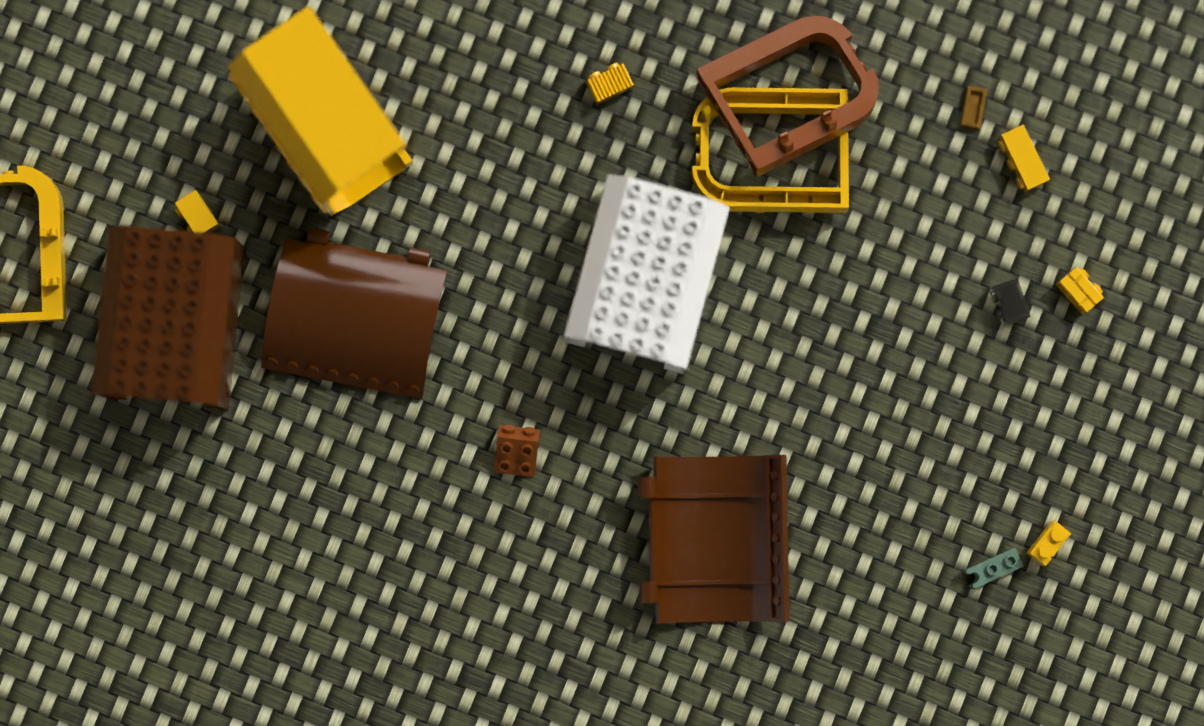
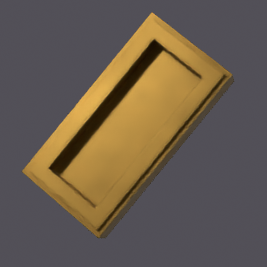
M967 86L960 127L980 130L987 89Z

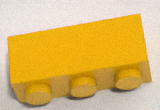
M1024 124L1002 134L998 138V146L1002 153H1006L1008 167L1011 171L1014 170L1017 176L1015 180L1020 189L1027 192L1050 180Z

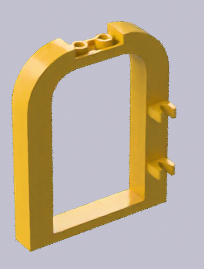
M733 87L719 90L733 113L822 114L827 110L832 111L848 103V89ZM708 97L699 104L694 114L692 132H700L696 133V145H700V153H696V165L700 166H692L691 174L694 187L700 196L730 207L729 211L847 213L849 209L848 132L838 137V188L726 186L715 181L709 170V125L719 115Z
M17 166V174L16 171H3V174H0V186H31L38 196L42 312L0 314V324L67 321L64 206L61 193L49 177L34 168Z

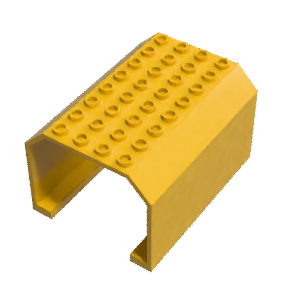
M310 6L247 47L228 66L231 72L228 74L229 78L324 214L328 212L332 216L351 207L414 164L405 151L407 148L405 143Z

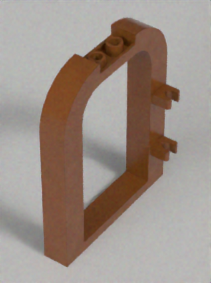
M823 16L804 17L697 69L696 79L756 178L860 126L873 112L879 92L877 75L874 69L866 72L864 63L858 60L855 49L850 44L852 34L839 22ZM824 42L830 45L837 52L859 89L858 96L832 111L827 110L823 112L820 117L788 133L785 131L779 134L778 138L755 149L718 88L809 43Z

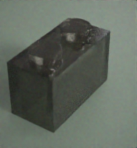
M1018 278L991 287L990 296L993 303L997 304L999 311H996L1000 323L1003 322L1004 326L1031 317Z

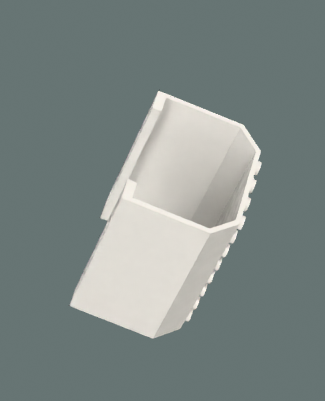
M608 175L565 331V343L585 348L586 341L664 361L665 370L684 374L687 369L730 207L709 198L635 178Z

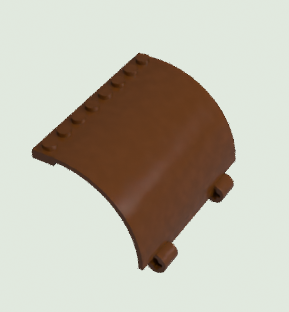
M309 228L306 243L286 239L279 259L269 302L261 368L422 399L435 321L447 275V270L429 267L431 251L410 247L408 257L362 249L329 242L331 232L315 228Z
M786 455L653 457L654 477H638V498H649L650 582H639V602L656 603V623L790 622Z

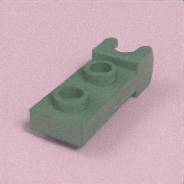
M1012 548L964 569L963 574L973 573L975 575V581L969 585L970 589H975L1024 566L1016 548Z

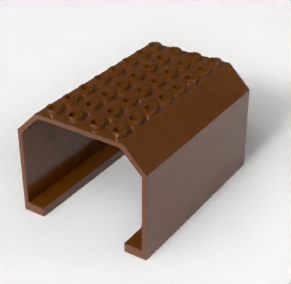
M109 226L92 394L106 399L127 400V396L195 402L208 404V408L229 410L245 246L236 238L212 233L136 226Z

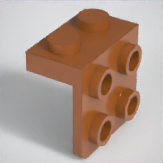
M499 425L494 471L501 474L533 477L536 470L540 430L532 427L521 428L514 427L513 425Z

